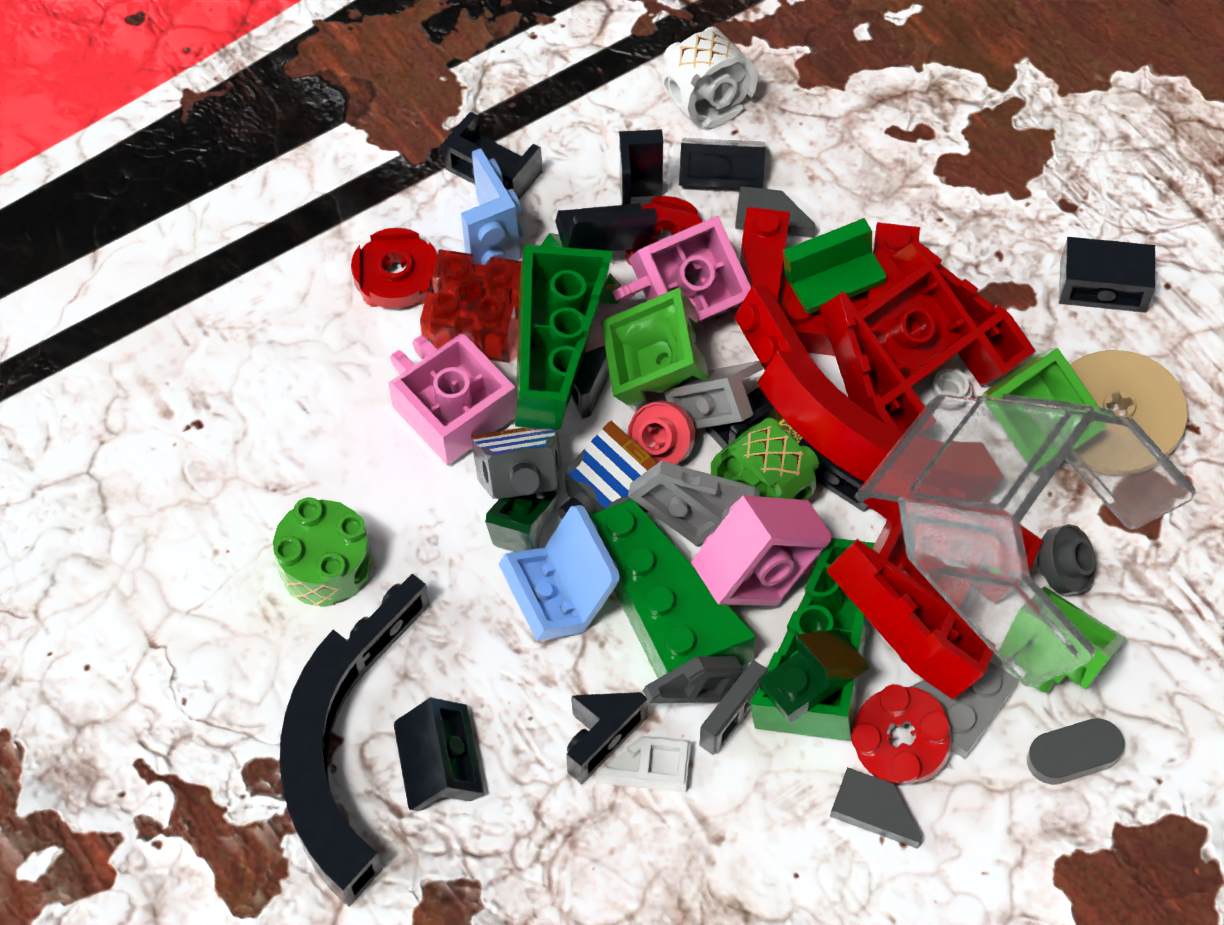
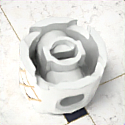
M708 27L703 32L695 33L681 43H673L664 53L663 59L666 64L663 68L662 84L666 94L694 123L699 122L703 127L712 128L722 125L736 117L745 108L741 102L746 94L752 98L756 91L758 74L755 65L716 27Z

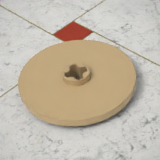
M1105 350L1091 353L1070 364L1109 421V424L1070 450L1071 453L1079 459L1099 468L1113 471H1133L1158 463L1176 448L1186 427L1188 407L1180 384L1166 368L1146 356L1123 350ZM1111 404H1117L1119 409H1127L1126 414L1120 416L1117 410L1110 411Z

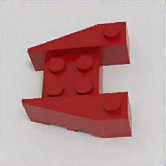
M747 207L740 264L750 287L753 285H768L808 353L835 356L820 310L811 314L805 313L785 277L783 250L787 246L790 212ZM877 222L872 252L886 274V283L849 298L857 310L904 278L891 259V256L916 239L919 241L920 227Z
M916 239L891 256V259L904 276L899 282L859 310L856 309L844 291L820 306L819 309L848 398L882 422L909 435L920 438L934 428L937 423L912 389L914 384L958 353L979 385L982 386L1005 375L1036 350L1009 312L999 304L993 306L977 293L978 288L966 278L960 280L940 264L942 259Z
M893 469L863 501L864 504L887 519L873 548L871 549L859 539H856L828 567L827 573L909 668L953 700L985 674L999 642L998 638L960 612L973 581L996 598H1000L1030 572L1043 540L1001 511L991 507L986 512L967 505L968 498L955 493H951L946 497L924 488V481Z

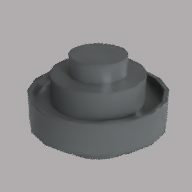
M1071 524L1047 530L1042 537L1043 542L1039 549L1037 564L1039 571L1045 577L1049 586L1057 593L1063 595L1077 594L1088 590L1095 577L1096 556L1086 533L1078 526Z

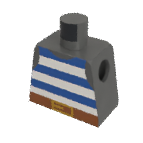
M611 420L567 467L565 471V488L570 499L557 508L559 517L562 520L571 506L582 505L585 507L588 515L631 499L628 497L630 483L658 463ZM638 504V506H639L645 513L649 512V511H647L645 508H643L641 505Z
M523 427L471 436L477 480L493 499L554 491L559 488L563 464L558 429Z

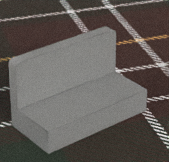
M759 360L708 370V379L701 380L691 376L676 387L667 390L664 394L667 401L674 402L686 410L692 418L695 429L741 422L754 415L742 380L763 370Z

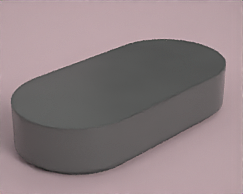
M1099 718L1089 719L1041 734L1034 739L1027 753L1028 769L1036 779L1051 785L1061 784L1109 769L1117 763L1123 752V735L1113 723Z

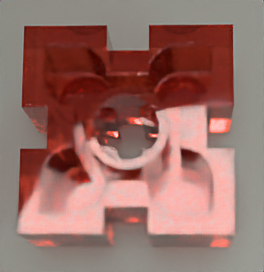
M439 249L431 277L433 292H427L420 317L422 336L427 338L436 349H439L459 334H464L489 360L510 363L517 335L516 319L519 317V287L522 261L490 257L489 264L482 265L474 263L473 254Z

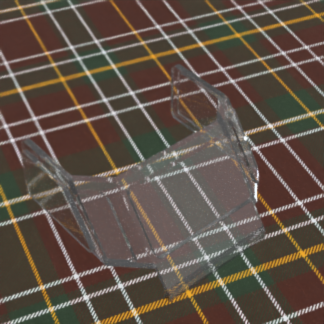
M939 394L930 400L854 497L860 503L868 498L898 502L906 554L909 561L1024 686L1032 688L1090 662L1095 654L1093 645L1030 577L1020 526L1021 520L1064 459L1120 522L1131 530H1135L1189 503L1195 496L1196 490L1133 418L1117 416L1112 409L1002 394L1006 399L982 396L968 398Z

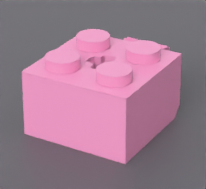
M716 216L638 250L629 258L638 280L612 291L616 301L626 300L643 290L647 301L680 287L695 306L699 324L740 306L751 287L719 216ZM685 274H695L697 282L692 285L687 281Z
M459 334L439 349H436L427 338L420 335L413 340L412 344L417 355L423 360L414 364L400 350L393 353L390 357L393 366L400 374L388 383L392 406L448 466L473 448L472 435L496 432L515 418L516 387L466 335Z
M743 495L730 507L729 514L718 528L705 539L703 547L692 559L691 563L719 605L778 606L800 576L806 573L809 574L815 566L814 559L829 544L832 534L808 500Z

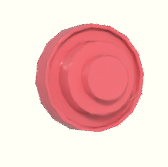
M657 401L642 406L633 415L628 426V436L657 463L665 461L679 464L690 455L695 444L696 430L692 418L683 407L674 402Z

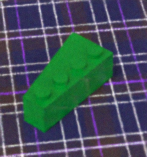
M524 245L519 287L515 427L561 430L608 283L614 251Z
M629 499L589 515L590 519L595 523L598 534L610 557L617 565L619 582L614 591L657 678L662 677L697 656H736L741 666L753 661L756 641L754 633L728 605L717 604L696 569L634 500Z
M831 538L829 544L823 549L806 584L803 599L787 624V632L778 652H774L770 660L767 674L798 653L796 636L803 633L839 629L864 658L870 621L827 573L828 567L855 540ZM861 541L871 549L875 544L874 542ZM861 675L790 724L761 689H757L750 703L754 728L851 741Z

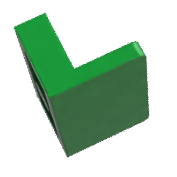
M865 218L783 250L785 277L807 314L819 311L820 306L843 291L851 298L886 283V274L872 252V230Z

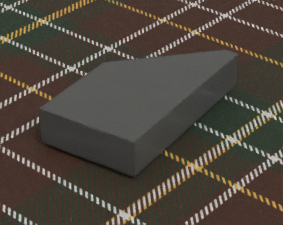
M740 186L735 229L744 230L747 207L790 212L788 235L813 237L815 223L782 190Z
M697 656L644 687L643 692L649 703L720 702L730 690L743 668L736 656Z
M755 660L749 664L701 725L700 747L712 755L718 753L743 721L750 708V703L747 701L760 686L759 679L767 674V668Z
M847 767L830 817L918 849L922 836L895 784Z

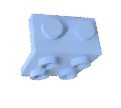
M481 148L472 151L476 196L479 206L461 213L466 262L474 278L487 272L498 271L505 265L521 259L519 241L524 239L522 228L517 220V215L521 213V206L517 195L513 189H505L497 162L493 158L488 160Z
M582 505L569 508L545 547L505 553L499 563L503 575L536 641L584 633L619 582L617 565L610 557L600 538L595 523L590 519L585 507Z

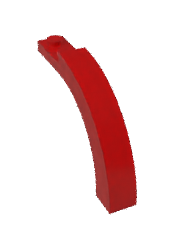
M753 285L734 318L765 370L757 382L781 417L805 441L834 464L873 487H876L894 469L924 481L925 489L946 497L951 493H955L968 498L967 505L984 511L1005 481L983 448H959L932 443L902 432L866 412L843 394L815 364L768 285Z

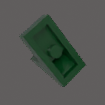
M547 491L499 499L486 513L485 518L492 544L512 552L539 548L542 526L557 509L559 492Z
M839 629L799 634L796 636L798 653L759 679L760 689L789 724L869 669V664Z

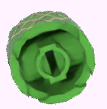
M765 418L759 424L751 426L715 455L711 461V475L754 486L760 490V497L808 500L816 490L814 471L819 467V461L816 454L809 447L800 446L783 430L782 426L775 419Z
M307 497L299 500L295 504L294 509L290 510L277 525L273 538L274 555L280 578L287 591L294 598L308 605L331 606L335 605V602L345 598L348 600L355 596L368 581L372 563L363 518L341 502L324 499L317 500L316 498Z

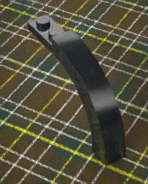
M411 574L402 584L397 583L393 585L383 597L382 605L370 617L365 616L354 625L348 640L333 629L320 643L304 666L292 690L281 731L279 758L281 784L292 823L302 848L315 871L329 889L348 907L352 905L383 869L378 852L353 830L334 801L328 774L330 741L337 716L356 683L430 606L426 583L414 574Z

